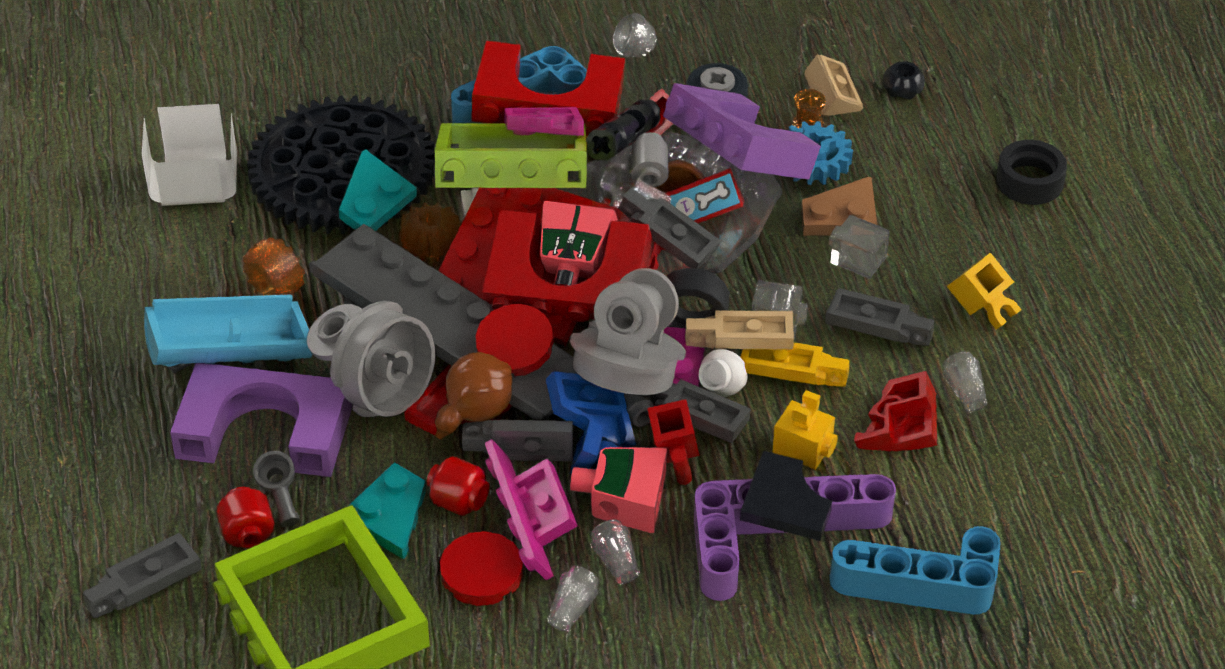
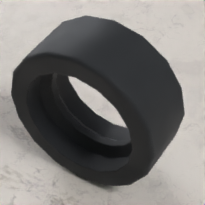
M1026 139L1013 142L1006 146L999 155L996 184L1004 195L1019 203L1031 205L1049 203L1057 198L1064 188L1067 160L1060 150L1043 141ZM1021 166H1033L1046 171L1050 175L1043 178H1028L1018 174L1013 169Z
M684 268L675 270L666 276L674 285L678 297L696 296L714 306L709 310L700 312L688 311L678 307L677 315L668 327L685 328L686 318H706L714 316L715 310L728 311L730 292L725 282L715 274L703 269Z

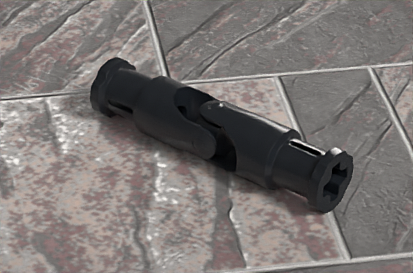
M640 99L599 126V128L590 132L586 138V149L589 155L598 161H608L628 147L630 143L636 141L638 136L656 127L661 120L660 108L657 103L651 99Z

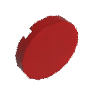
M511 304L495 309L480 322L476 332L477 352L492 355L498 360L508 363L512 368L511 374L514 373L515 376H525L538 370L550 358L554 343L552 325L544 313L532 306Z
M487 531L472 532L456 538L444 549L440 559L442 584L445 589L448 588L453 593L454 598L462 603L476 606L498 603L503 600L504 595H507L511 590L513 594L519 588L523 577V563L518 552L519 549L514 542L503 535Z

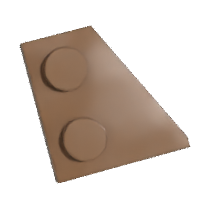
M865 177L803 199L801 204L803 236L876 235L877 218L872 177Z

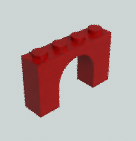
M486 40L472 93L473 122L505 123V108L577 107L584 120L586 136H588L590 132L599 128V126L618 114L623 89L625 58L590 54L586 77L579 87L563 94H542L526 88L518 80L521 45Z
M500 210L482 293L486 302L492 305V309H498L504 305L524 304L535 307L544 313L547 318L551 317V315L567 316L569 319L577 322L595 319V302L605 288L619 282L633 270L649 268L654 242L649 224L611 221L605 255L599 269L589 279L579 284L558 286L542 280L535 273L542 231L537 213Z

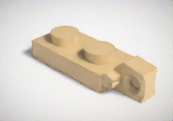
M715 310L714 316L686 318V346L712 349H793V311Z

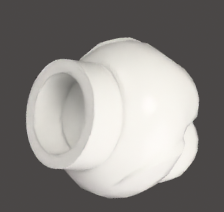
M717 349L708 353L702 360L699 369V380L703 387L722 397H728L739 392L746 385L748 378L745 362L742 358L726 349Z

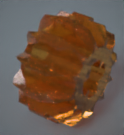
M424 202L421 208L410 206L409 213L402 215L400 241L403 248H406L414 256L419 255L422 261H425L427 258H434L438 262L441 255L446 256L462 223L459 216L455 215L452 207L442 208L440 202H437L434 206H429Z
M272 237L254 244V247L249 249L243 256L245 265L242 268L248 275L249 280L247 282L254 286L255 293H261V295L291 294L294 296L299 291V288L305 284L302 277L305 274V270L300 266V258L294 255L293 248L291 246L286 247L285 242L281 238L275 240Z

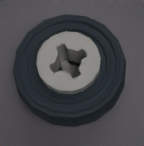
M709 63L699 66L690 73L686 85L738 93L746 98L748 97L747 78L741 70L732 65Z

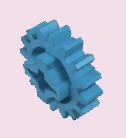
M804 121L799 129L793 125L789 126V131L800 132L821 145L810 179L806 180L807 185H811L813 180H819L824 185L828 177L837 181L839 180L840 173H848L849 165H852L853 149H851L852 141L851 139H845L844 131L835 133L834 125L830 124L823 128L820 121H816L811 126ZM793 177V181H796V182L801 179V178H794V177Z

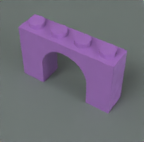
M674 83L671 94L666 101L663 117L740 170L809 180L821 145L800 132L754 124L760 106L742 94Z
M195 363L170 431L175 459L214 463L224 433L231 422L242 414L253 410L275 409L283 411L297 420L288 445L295 473L331 477L353 406L344 397L340 388L334 386L331 377L223 366L220 364Z

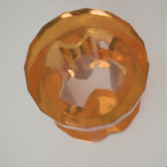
M813 89L799 91L794 97L797 114L792 121V125L799 129L804 121L809 126L814 125L816 121H820L821 127H824L821 110L824 109L826 104L825 96Z

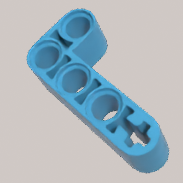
M549 46L520 59L518 80L526 88L538 93L563 94L576 89L583 83L587 69L565 49ZM476 79L457 87L451 93L452 123H480L472 121V93Z
M970 528L964 533L960 556L857 540H845L839 542L832 551L830 584L835 591L847 596L966 614H982L990 609L993 601L998 574L1000 538L990 528Z

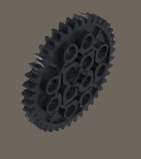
M342 95L338 97L337 102H332L329 97H325L324 104L311 100V107L309 108L298 104L299 112L287 109L285 110L286 118L275 116V125L267 123L265 125L266 132L257 133L258 141H252V150L248 151L247 171L249 184L252 188V194L257 196V202L259 204L264 203L266 212L273 211L274 218L278 219L284 216L285 224L287 225L296 220L298 229L311 224V230L314 233L322 226L325 227L326 234H330L334 227H338L341 234H345L347 228L350 227L339 219V208L361 152L365 149L417 187V197L401 210L410 212L411 203L419 204L421 202L420 195H427V186L433 184L435 150L430 132H425L424 124H417L416 116L408 117L406 109L397 112L396 104L385 108L384 100L378 101L375 105L371 104V97H367L363 102H358V98L355 95L349 102H345ZM400 211L396 213L393 217L396 219L401 218Z

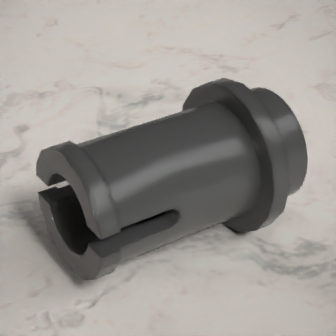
M624 393L631 424L637 427L649 424L650 419L647 408L654 407L652 401L644 398L643 395Z

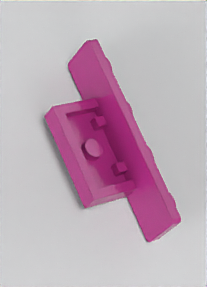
M491 439L485 442L489 458L485 462L492 476L500 484L496 492L501 503L510 511L511 517L507 519L509 528L514 536L521 541L523 548L518 551L520 558L530 572L536 570L545 580H548L554 575L543 546L578 526L555 466L548 459H545L516 476L508 455Z

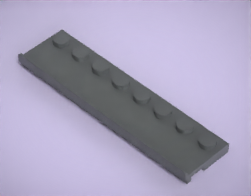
M365 224L361 225L316 262L311 261L309 263V270L313 276L362 308L380 301L398 303L403 308V314L414 317L427 326L433 337L435 355L451 366L460 357L468 353L477 352V329L480 322L491 311L495 310L485 300ZM553 344L550 358L538 370L525 376L511 374L512 397L509 404L535 421H549V416L553 414L546 378L553 371L578 374L572 365L573 356Z

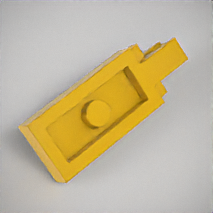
M794 342L793 349H743L740 356L745 362L747 374L813 385L826 384L827 386L846 387L849 376L850 361L848 359L832 357L824 353L823 347Z

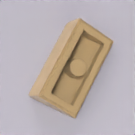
M817 54L806 68L804 75L821 114L831 116L861 111L864 108L845 64Z

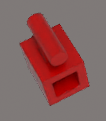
M687 399L647 408L656 448H667V463L672 462L677 482L681 485L689 484L692 480V473L688 458L700 455Z

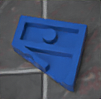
M553 371L546 378L553 414L566 421H573V425L582 430H585L589 421L605 426L602 441L613 442L620 448H633L636 445L624 393L597 386L575 373Z

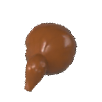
M482 352L468 353L460 357L450 367L446 375V398L448 404L439 409L435 419L437 432L435 436L442 440L447 435L453 433L459 427L462 420L483 422L500 415L508 406L512 397L511 366L492 355Z

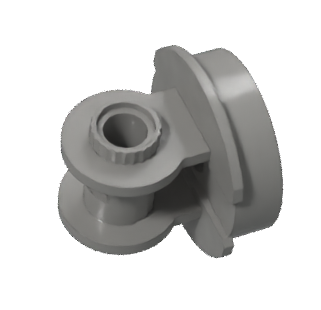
M639 268L625 275L619 282L605 288L595 302V320L589 322L588 329L581 333H573L570 337V344L575 349L572 362L574 370L585 380L616 392L651 395L667 391L673 384L678 360H683L686 355L685 348L677 340L663 333L664 329L673 322L678 312V295L672 282L657 270Z
M375 302L363 309L353 304L336 306L317 318L307 335L309 350L316 358L331 361L330 375L334 386L340 388L344 397L353 404V411L362 417L379 415L387 417L406 411L424 393L433 373L435 346L431 332L422 321L403 314V308L396 302Z

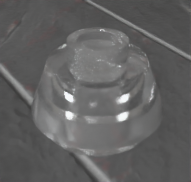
M631 13L623 17L618 23L613 37L614 47L619 56L623 58L643 57L651 52L657 43L654 27L639 13Z

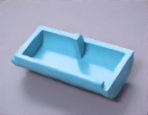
M291 294L153 299L152 307L144 308L145 339L153 365L171 367L188 363L215 364L217 362L232 361L251 363L256 360L276 359L279 361H290L298 358H311L313 354L307 346L309 328L298 302L292 301Z

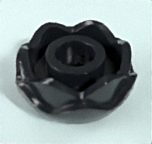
M900 61L888 67L882 79V85L890 96H899L905 99H912L921 93L925 84L922 70L914 63L908 61Z

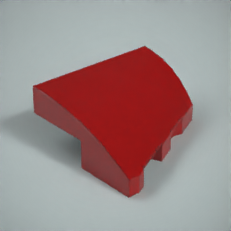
M927 371L889 380L882 391V398L873 405L868 413L871 419L870 425L865 433L857 432L854 436L857 448L865 450L908 451L937 446L936 391Z

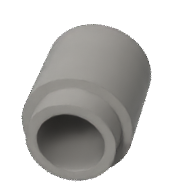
M651 132L641 134L632 145L631 176L634 182L640 186L656 187L663 184L668 178V146L659 134Z

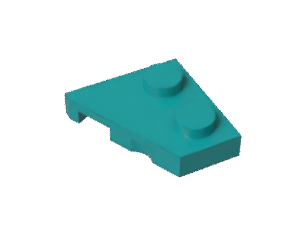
M365 149L361 152L339 208V219L354 230L365 224L376 231L417 197V187Z
M394 462L348 506L353 505L380 546L404 559L409 551L408 542L411 532L415 530L417 524L418 509L422 506L426 494V481Z

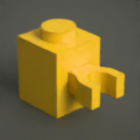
M991 253L973 264L947 285V288L969 315L984 307L987 311L989 322L995 329L1000 328L1007 322L1001 316L1000 309H1004L1010 318L1022 310L1014 300L1003 295L1002 292L1012 285L1014 281Z
M805 390L802 395V404L791 400L774 426L772 453L803 460V465L816 470L824 456L829 458L832 455L838 440V436L833 434L835 417L818 410L820 395Z

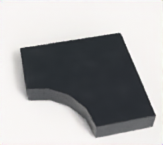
M763 451L741 508L740 520L821 541L832 510V501L818 495L807 485L802 474L803 460Z

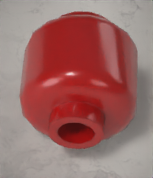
M455 456L445 459L440 465L435 464L429 471L426 480L427 486L430 487L429 495L432 503L460 516H465L473 510L478 511L485 503L490 489V484L486 481V475L482 468Z
M245 486L234 488L217 505L216 515L221 534L225 542L233 547H243L246 549L254 547L267 540L274 530V518L266 495L257 489Z

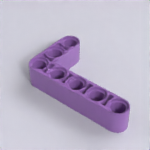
M868 474L804 477L807 485L815 493L832 501V510L824 531L878 529L885 527L892 520L896 487L894 482L886 476ZM753 479L708 481L699 485L695 491L694 531L700 587L702 593L712 600H728L737 592L739 573L737 535L787 533L740 520V511Z

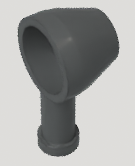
M281 451L266 452L254 464V478L263 490L273 494L280 516L278 519L280 526L289 527L295 525L300 521L298 513L295 512L288 490L295 475L293 461L287 454ZM274 474L283 476L279 482L269 481L270 477Z

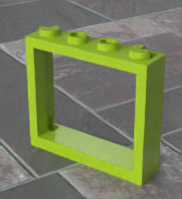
M441 123L435 147V188H586L587 149L585 124L584 136L539 132H535L533 135L513 134V130H507L505 123ZM451 144H459V148H451ZM567 144H574L575 149H567ZM446 171H454V180H444ZM568 171H578L579 181H568Z
M353 505L214 563L218 581L213 582L212 586L218 594L219 603L222 606L229 605L232 610L229 612L232 624L239 636L246 634L249 642H247L248 650L257 666L263 664L266 669H292L243 586L342 543L348 548L395 623L294 669H381L430 646L427 618Z

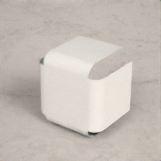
M219 104L157 107L165 150V162L157 163L151 157L144 119L142 160L148 193L152 200L160 202L162 206L221 203L235 195L237 147L232 113L230 144L232 159L226 160Z

